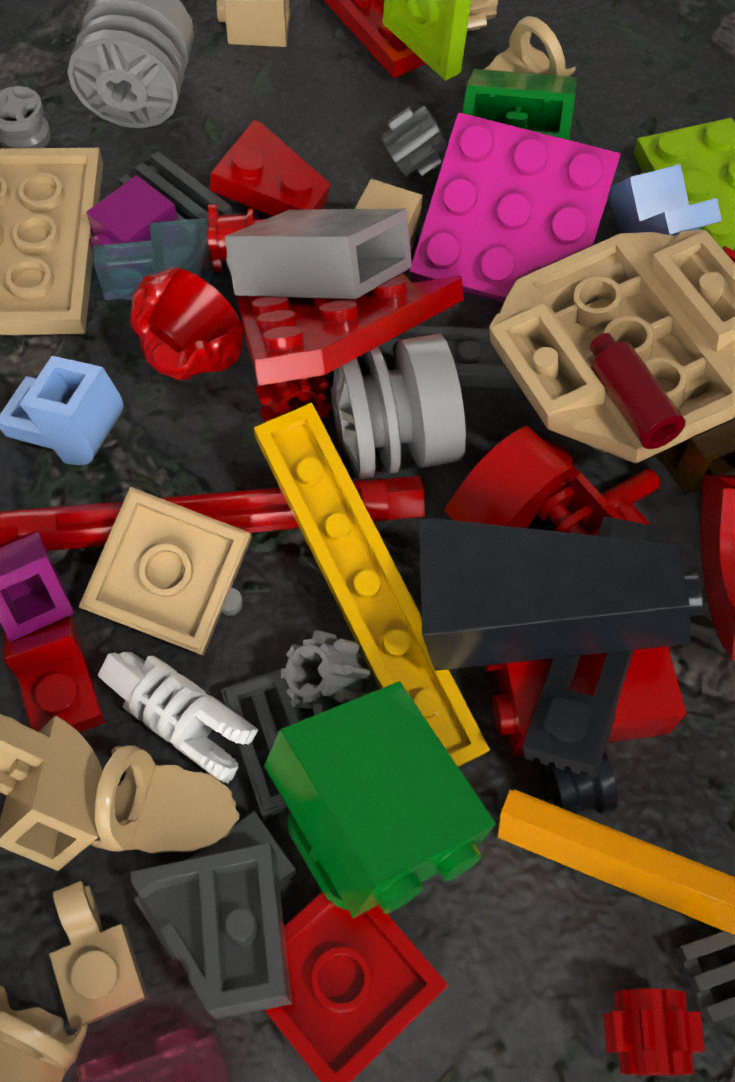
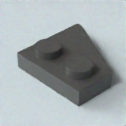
M270 843L131 871L133 887L146 903L159 925V931L174 956L182 964L189 976L192 987L207 1012L214 1019L292 1004L277 856Z

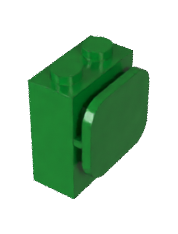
M400 681L280 729L264 765L290 810L287 822L288 831L297 849L327 899L339 908L348 910L352 918L377 905L380 906L384 914L402 907L422 891L423 886L421 882L440 873L444 881L452 880L461 875L481 859L482 855L477 847L496 825V822Z

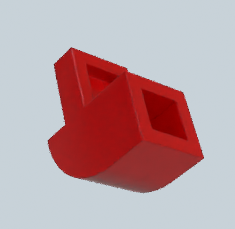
M526 426L507 436L482 458L463 481L444 508V511L454 521L528 528L537 516L539 507L548 498L569 487L573 479L581 473L571 465L573 463L572 457L564 448L552 441L540 438L533 430Z

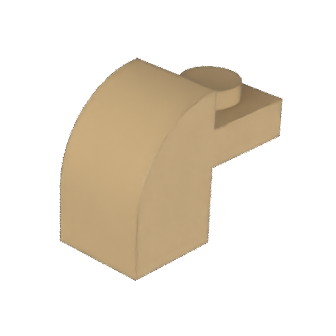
M0 714V793L6 795L0 818V847L59 871L98 838L95 824V799L98 783L103 771L95 752L85 738L70 724L57 716H54L37 732L20 724L11 717Z

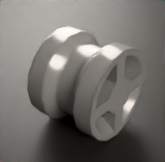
M21 86L8 87L0 91V144L3 148H44L48 145L51 131L48 121L43 116V104L36 91Z

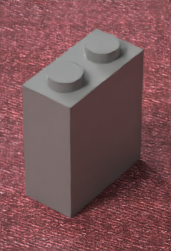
M407 208L287 210L225 236L227 265L231 272L235 295L357 299L412 267Z

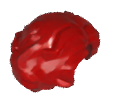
M172 267L160 273L146 275L132 293L130 325L140 339V347L145 360L158 372L178 380H188L193 375L204 372H224L233 366L240 357L243 343L242 322L226 298L202 277L188 270Z

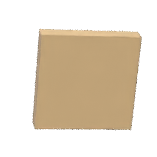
M130 487L79 608L204 656L252 535L239 528Z

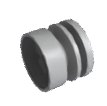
M89 0L67 70L71 88L85 107L100 118L122 127L142 129L159 125L174 113L195 38L192 19L180 0Z
M441 333L397 341L394 370L388 371L385 359L378 346L363 354V375L361 374L357 358L333 370L334 380L333 387H331V402L340 445L349 457L355 478L365 479L374 477L376 469L375 448L384 471L388 474L397 473L401 462V443L406 442L417 466L421 468L462 460L466 441L462 393L452 353Z

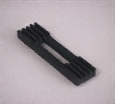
M605 516L597 536L670 544L669 528ZM634 650L607 653L593 696L569 690L581 656L553 658L522 746L525 759L533 761L534 757L539 758L541 764L545 765L553 762L556 764V768L562 770L565 769V766L571 767L572 772L580 774L582 770L587 772L588 777L596 779Z

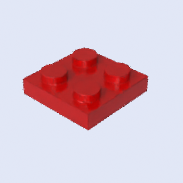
M322 892L284 926L292 1004L265 1009L264 1011L321 1082H352L449 985L391 917L383 913L379 905L352 918L348 910L339 908L331 903Z

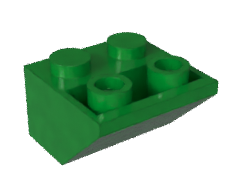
M474 69L466 86L462 113L569 140L577 77Z

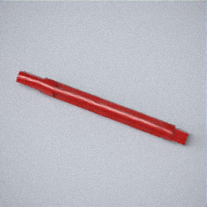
M420 476L352 481L373 522L425 517L424 488ZM280 487L161 498L249 533L299 529V525ZM124 501L0 511V548L36 532H39L47 551L105 546Z

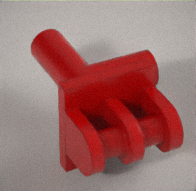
M644 469L600 494L581 473L573 479L569 487L548 498L539 507L537 515L543 521L550 519L557 527L555 529L556 532L597 536L604 516L652 525L633 504L658 490L660 479L653 470Z

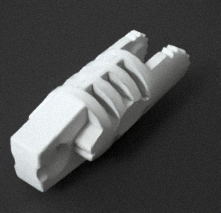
M132 652L109 653L98 673V677L125 699L123 708L136 719L143 721L148 728L164 740L171 742L176 749L223 783H229L239 768V763L230 754L226 753L224 749L207 738L212 730H215L228 740L242 745H249L252 743L258 729L216 698L206 694L202 688L185 676L177 673L174 668L157 657L148 656L145 661Z

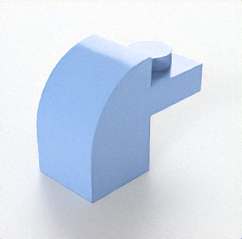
M680 164L629 177L611 186L609 192L619 234L654 232L678 236L680 231L700 230V228L722 221L717 198L689 205Z
M51 356L37 379L26 376L0 414V430L6 437L54 449L60 459L66 464L86 465L93 460L122 413L123 401L103 367Z

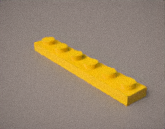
M307 404L254 427L255 438L355 641L360 645L359 649L378 688L381 689L400 681L458 767L486 754L490 749L449 669L434 670L422 637V616L313 404Z

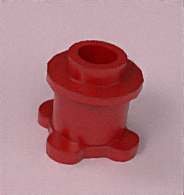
M208 204V244L214 273L223 272V261H227L225 236L265 220L256 219L254 208H248L247 214L219 215L218 205Z

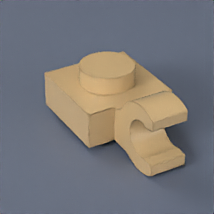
M83 881L52 892L60 921L71 945L49 954L70 1028L79 1029L84 1023L88 1025L148 999L149 997L126 926L119 924L105 931L103 930L91 887L89 885L85 887Z

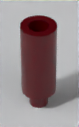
M609 333L597 336L589 346L590 351L595 357L591 369L605 387L606 393L645 449H656L671 442L685 427L686 421L630 343H617Z

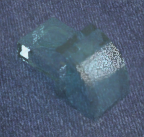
M207 218L150 223L151 241L93 246L94 266L105 301L116 299L132 300L134 289L146 275L160 273L172 267L188 270L210 283L213 276V264L208 244Z

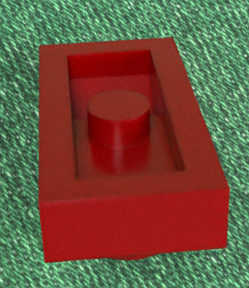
M73 614L12 642L9 641L4 631L3 659L18 679L31 729L39 732L54 716L70 724L79 733L106 723Z

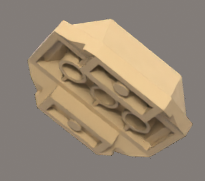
M706 230L680 231L678 236L654 232L620 233L521 277L514 283L506 297L500 314L497 313L489 327L492 346L547 429L587 444L600 453H610L633 463H638L735 418V263ZM609 333L617 343H630L686 421L685 427L671 442L656 449H645L606 393L605 387L591 369L595 357L590 351L589 346L597 336Z

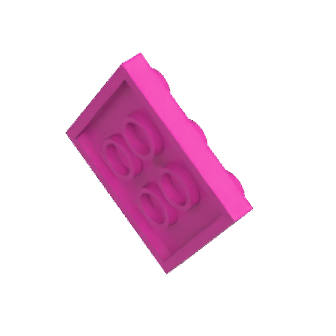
M458 112L412 261V267L409 271L411 278L427 281L460 275L462 277L463 292L504 303L517 279L593 246L621 153Z

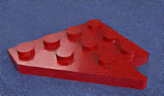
M403 272L357 299L236 296L240 320L243 325L258 386L326 375L464 300L462 277L460 275L412 283Z

